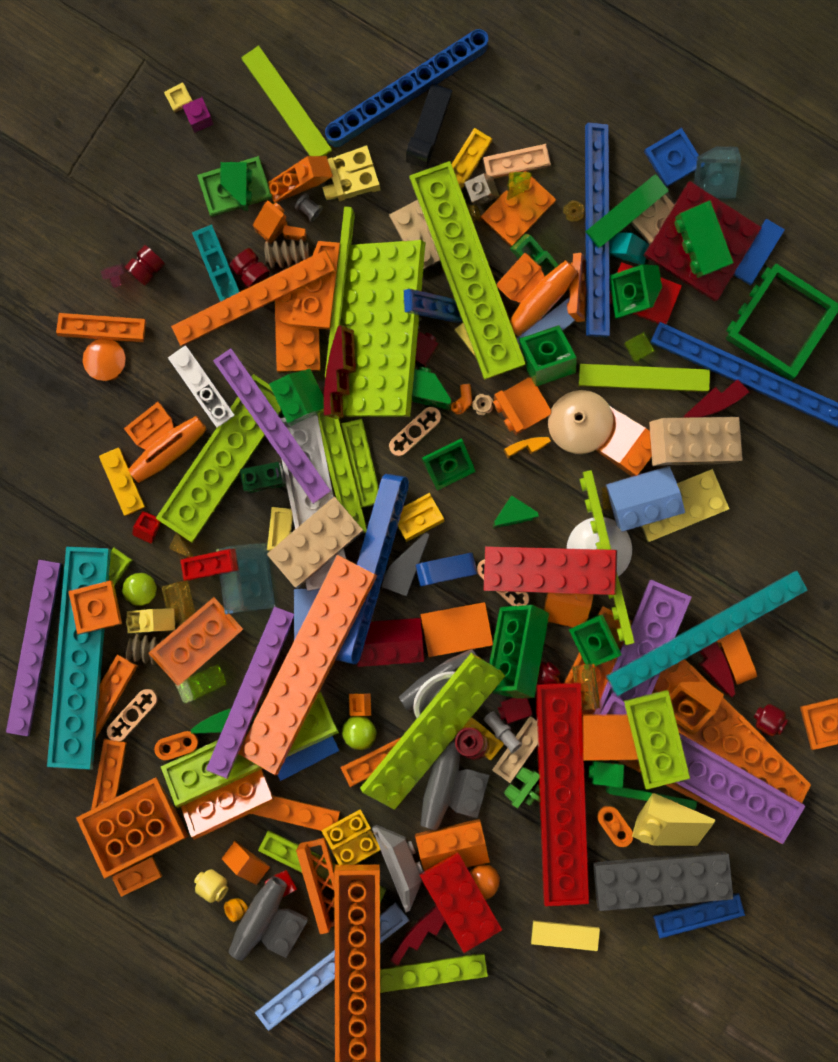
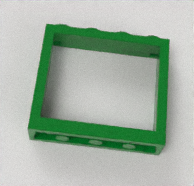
M775 264L772 268L767 267L760 277L763 279L761 285L754 286L749 294L752 297L748 304L743 303L737 312L740 317L736 322L732 320L726 330L728 335L725 339L791 381L797 376L838 313V303L780 265ZM775 276L827 309L790 366L738 334Z

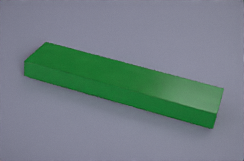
M606 786L608 794L648 801L654 793L627 787ZM655 793L687 808L696 809L697 801L693 799Z

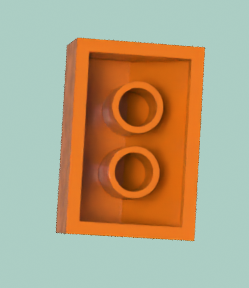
M480 819L415 834L424 871L456 852L459 853L467 868L490 862Z

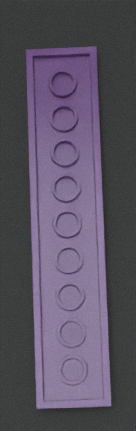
M611 694L600 714H627L624 700ZM679 733L690 779L675 783L783 844L804 810L805 805Z

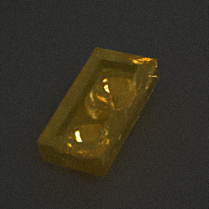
M595 665L572 666L574 682L581 683L582 710L600 708Z

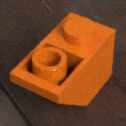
M267 201L253 223L254 230L270 244L282 233L284 225L288 226L284 209L276 202L272 204Z

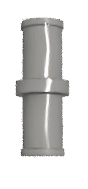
M495 711L490 712L484 718V721L495 732V737L498 740L501 739L511 753L519 750L522 743L510 731L511 727L508 724L505 725L496 715Z

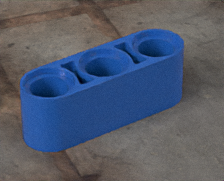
M473 552L415 565L420 586L478 574Z

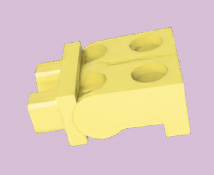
M367 146L328 159L333 175L331 178L334 184L322 187L326 200L338 198L340 202L370 191L372 193L380 191L379 182Z

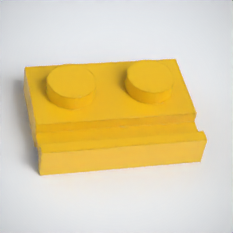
M428 493L403 507L398 527L406 542L445 522L431 494Z

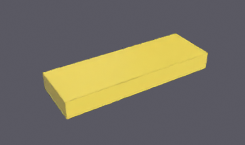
M533 921L531 944L598 951L600 928Z

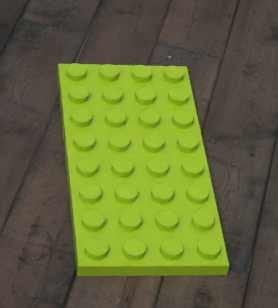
M422 240L349 245L350 252L346 268L347 278L345 279V298L343 301L341 325L354 330L356 372L349 374L350 395L343 396L344 417H410L419 315L405 312L404 290H422L426 242Z

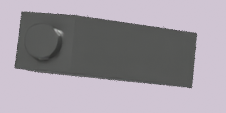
M425 533L389 566L388 571L385 570L382 588L407 597L416 573L415 565L420 562L429 534Z

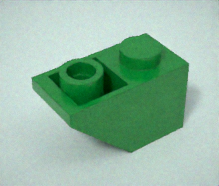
M221 162L220 184L223 190L244 211H248V204H252V191H249V183L253 181L252 169H249L247 162Z

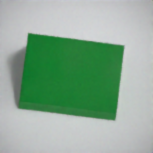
M462 438L422 457V462L437 491L476 472Z
M511 495L492 524L493 529L536 520L539 515L537 511Z
M603 614L569 629L587 669L622 655Z

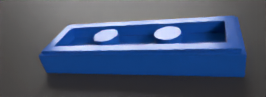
M765 219L761 230L733 274L748 285L753 283L785 230L768 219Z
M333 736L286 757L278 773L280 781L340 751Z

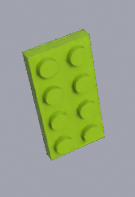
M665 690L624 701L646 790L690 779L669 691Z

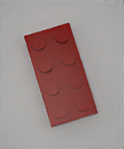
M458 852L419 874L463 953L502 931Z

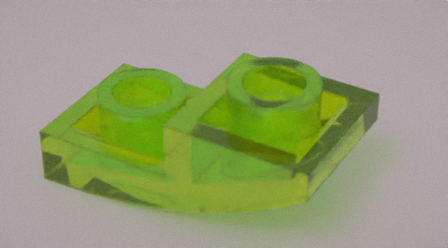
M217 664L189 677L180 686L176 684L175 686L185 704L226 685L227 682Z

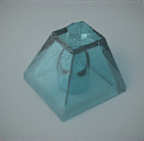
M716 146L697 156L694 184L715 198H735L741 165L738 147Z

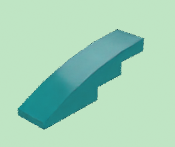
M212 224L192 232L220 302L239 293L240 291Z

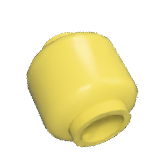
M213 869L207 870L205 873L200 872L194 881L196 883V894L209 903L221 901L228 891L227 879Z

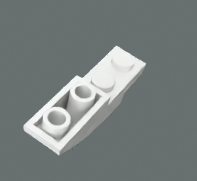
M186 345L168 357L216 428L235 416Z

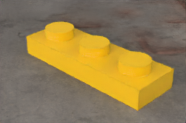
M118 447L100 455L99 458L124 516L146 508L135 481L128 471L129 467L121 449Z

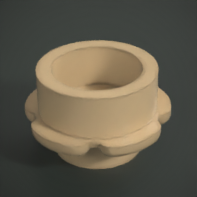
M479 394L472 402V407L476 410L477 414L485 415L493 410V400L489 395Z

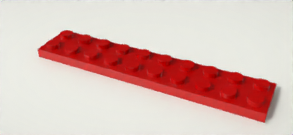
M581 683L537 684L536 713L544 906L589 904Z

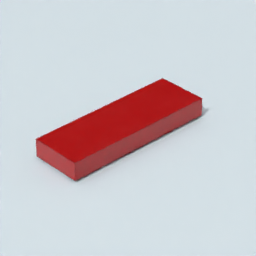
M227 549L180 560L184 581L238 571L235 549Z

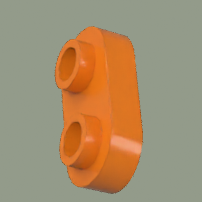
M184 731L160 739L155 745V754L161 760L173 759L195 751L199 740L195 733L191 734V731ZM185 738L191 739L192 743L190 746L184 744ZM166 744L169 745L171 748L169 753H166L163 750V747Z
M612 806L602 807L597 815L598 822L615 845L619 847L628 846L633 840L631 828L616 808ZM606 813L612 814L611 820H605ZM620 831L625 832V837L622 839L617 837Z

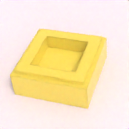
M184 83L164 92L174 113L182 110V105L192 102Z

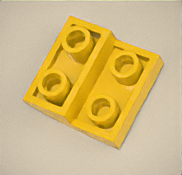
M361 809L322 830L338 865H356L381 851Z

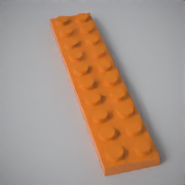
M336 556L238 754L270 773L278 775L377 577L376 574L342 556Z

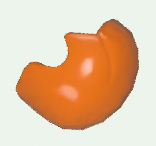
M477 865L470 871V874L484 899L487 900L497 892L500 876L497 870L490 865Z

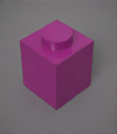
M202 97L182 105L194 133L214 125Z

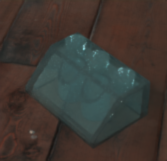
M266 543L236 545L216 549V552L235 549L238 571L220 574L225 615L274 608L275 602Z

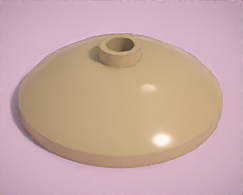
M586 390L572 391L559 398L551 408V414L548 417V428L552 439L560 448L574 454H586L597 450L608 440L613 429V414L608 403L600 395ZM577 415L583 416L580 421L575 420Z

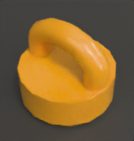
M239 898L230 899L224 904V911L232 922L242 919L248 909L247 904Z

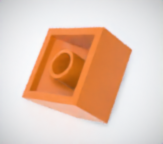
M547 593L543 610L549 613L548 622L575 627L587 621L594 594Z

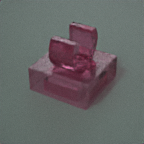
M123 263L104 268L100 271L103 280L110 278L113 288L122 286L120 275L126 272Z

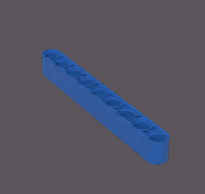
M482 29L470 32L331 122L325 129L328 144L332 147L344 145L429 90L431 84H438L483 55L488 48V34ZM480 39L484 43L482 45H475L473 41ZM457 51H464L466 55L458 57L455 53ZM445 62L448 64V67L441 69L437 65ZM422 74H428L430 78L428 80H422L420 76ZM405 85H409L413 89L409 92H405L402 90V87ZM392 97L395 101L393 103H385L384 99ZM370 108H373L377 111L374 115H368L366 113V111ZM357 120L359 124L351 127L348 125V122ZM334 131L341 133L339 138H331L330 134Z
M385 474L381 479L357 565L376 574L377 577L335 659L337 661L357 664L361 658L408 492L409 481L407 477Z

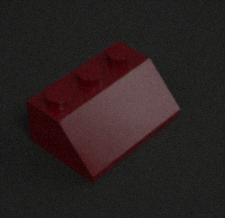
M421 618L375 621L370 623L358 667L424 662Z

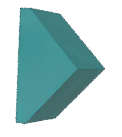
M617 233L609 240V256L642 265L646 260V257L643 255L650 244L633 233Z

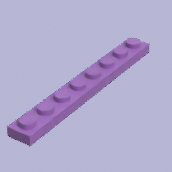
M230 348L213 360L311 502L314 504L329 494L331 490L233 350Z
M38 560L6 733L30 736L62 566L61 563Z
M277 607L273 608L206 771L228 779L294 621L293 613Z

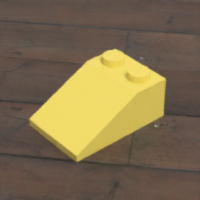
M653 793L637 816L632 837L639 839L643 843L656 846H698L714 824L715 819Z

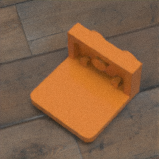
M527 378L504 392L501 390L494 394L493 399L495 401H493L495 409L498 413L502 412L509 432L513 431L515 435L551 414L550 407L538 387L535 386L532 378Z

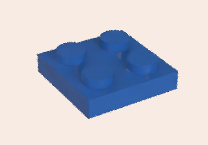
M682 128L644 150L645 155L666 188L704 165Z

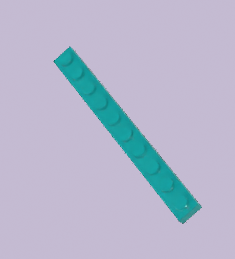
M794 571L606 675V678L615 695L619 696L807 591V588L798 571Z

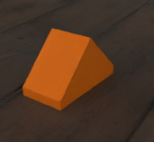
M237 841L233 842L222 857V860L237 876L255 885L260 882L270 868L269 865Z

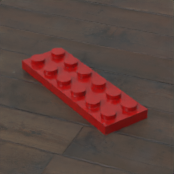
M485 547L484 591L616 595L617 550Z

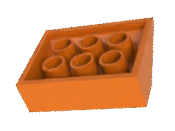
M157 777L76 817L104 879L189 837L180 816Z

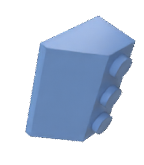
M670 466L606 484L616 526L621 531L685 513L681 493Z

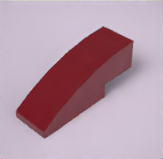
M738 379L722 393L715 387L682 418L712 416L735 404L749 391Z
M714 642L699 651L704 657L699 665L728 697H733L735 690L729 666L718 644Z

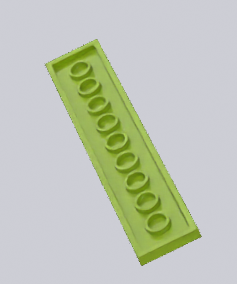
M449 161L410 175L412 187L484 380L524 366V358L451 162Z

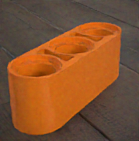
M739 629L717 641L727 661L735 685L757 677L755 667Z

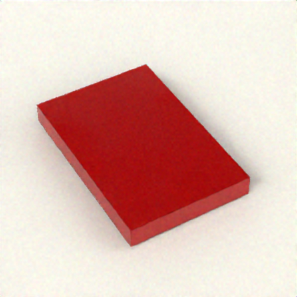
M621 262L617 273L633 268V266ZM661 278L662 288L653 308L633 314L657 324L659 322L667 324L682 285ZM610 289L609 305L613 306L612 294Z

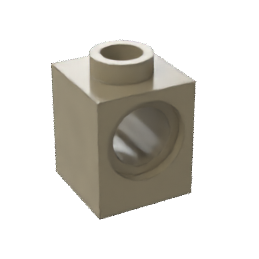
M483 173L465 182L472 203L482 205L500 197L494 179L490 175Z

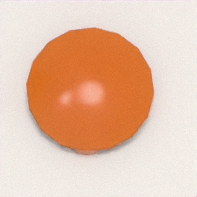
M95 340L87 346L83 353L84 368L96 380H115L125 367V351L113 340Z

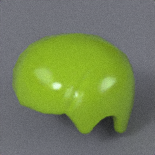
M135 573L130 575L123 583L122 593L125 600L130 604L142 606L150 603L156 596L157 586L154 579L148 574Z
M354 716L344 723L342 736L346 744L352 749L362 751L370 748L375 742L377 731L374 724L367 717Z

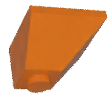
M681 682L670 694L676 723L694 735L718 710L724 694L707 682Z

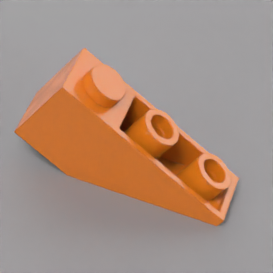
M307 156L269 181L268 186L273 202H279L319 186L333 177L327 156Z

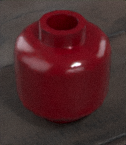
M542 661L540 663L537 684L559 683L560 672L557 667L549 661Z
M767 704L764 708L759 707L754 715V719L757 720L756 728L772 737L777 734L781 735L789 721L786 719V712L772 704Z

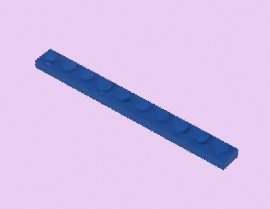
M587 123L585 125L586 230L609 212L607 124ZM586 233V336L608 337L610 336L609 241L598 248Z
M659 322L650 341L651 344L730 380L736 381L738 379L744 386L838 428L837 402Z

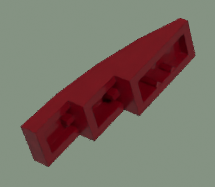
M342 325L337 327L331 346L324 387V416L334 419L344 418L343 396L350 395L349 374L356 372L354 330Z
M437 905L422 916L403 937L391 955L390 961L398 965L409 946L418 950L428 931L434 935L438 934L445 919Z

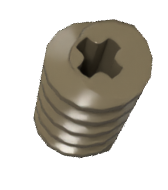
M291 239L290 246H287L285 240H282L281 247L278 246L277 241L273 242L272 247L269 246L268 241H265L266 266L269 263L272 269L275 268L276 262L280 268H283L285 262L288 267H291L293 261L297 264L309 258L308 242L305 245L302 239L299 240L298 245Z
M136 633L134 639H129L126 660H130L133 657L134 661L138 662L142 657L143 663L146 664L151 659V664L156 665L157 663L148 654L158 645L156 637H153L151 642H148V636L145 635L141 641L139 634Z

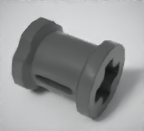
M306 193L300 197L294 206L297 211L300 210L309 217L308 220L311 222L319 216L323 209V206L317 205L309 199V195Z

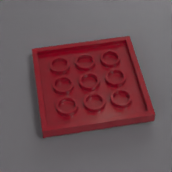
M689 181L643 256L708 298L717 301L762 227ZM710 200L733 264L697 278V275L693 274L690 267L691 259L689 253L686 254L683 249V237L676 230L675 217Z

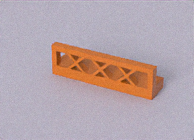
M321 838L300 843L296 852L319 933L325 934L329 933L330 928L335 926V919L330 920L328 913L331 907L335 908V896L331 901L324 897L322 892L325 886L334 890V867L326 839ZM321 845L323 850L322 857L319 859L312 855L310 847ZM319 865L327 868L329 871V876L326 880L317 874L316 870Z

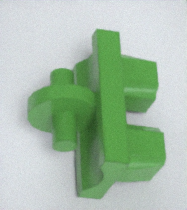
M521 767L516 777L524 782V785L519 790L512 784H509L504 791V794L512 801V805L516 808L520 806L527 794H529V797L525 803L531 806L535 799L540 802V796L538 795L539 785L537 784L534 790H531L539 779V774L534 770L532 772Z

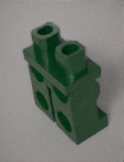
M279 462L240 469L243 489L247 494L265 491L266 487L270 490L287 486L283 464Z

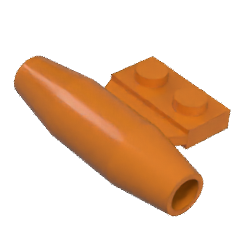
M525 252L496 284L509 299L520 302V305L509 320L517 336H521L540 321L564 295L574 280L578 270L567 260L544 276L541 266Z
M157 402L124 428L134 443L145 449L128 469L131 476L138 483L165 469L189 450L203 435L207 428L197 416L174 428L173 419L163 406Z

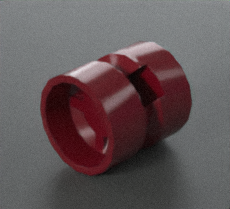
M144 245L136 253L138 258H132L124 268L142 285L146 286L153 278L152 273H158L165 263L149 247Z
M247 248L239 253L229 265L236 274L242 275L241 280L248 288L265 280L270 274V270L263 262H258L259 258L251 248Z
M471 727L464 728L456 735L455 747L463 756L472 760H479L488 753L489 741L477 729Z

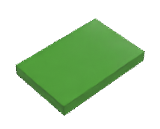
M259 156L241 161L247 162L249 169H252L253 181L249 183V191H252V204L271 199L272 196ZM220 168L197 175L210 217L241 208L223 190L220 184Z

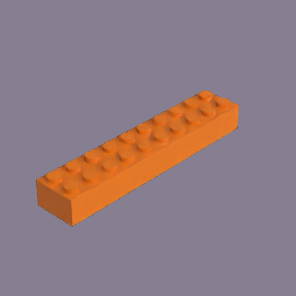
M335 865V1062H380L379 865Z

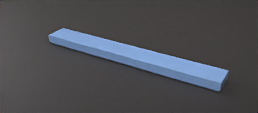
M396 902L380 914V943L409 921ZM335 950L255 1012L268 1031L335 979Z

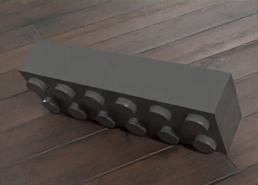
M725 851L593 862L596 903L599 911L733 899L729 854Z

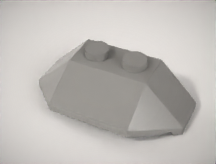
M375 825L372 830L404 910L408 912L421 885L422 879L419 874L424 872L420 861L415 862L413 854L416 851L412 841L407 842L406 837Z

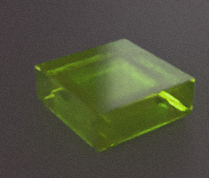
M644 332L624 343L634 362L654 352Z

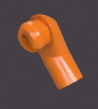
M471 384L460 385L461 397L451 404V410L454 413L462 414L472 405Z

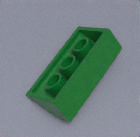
M534 605L500 607L489 664L502 671L505 677L493 690V694L514 698H534L549 618L548 612Z

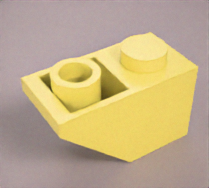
M174 608L127 611L126 625L128 633L175 630Z

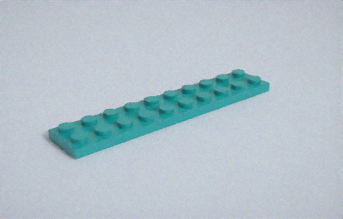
M66 547L47 767L93 769L104 629L81 635L77 634L69 591L109 581L111 549Z

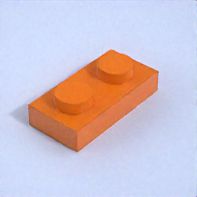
M152 856L113 875L112 879L122 897L161 878L162 874Z

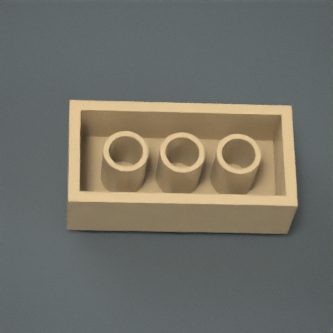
M739 417L661 418L649 422L653 466L730 464L743 461Z
M333 497L268 552L267 555L292 585L298 589L364 531L339 501Z

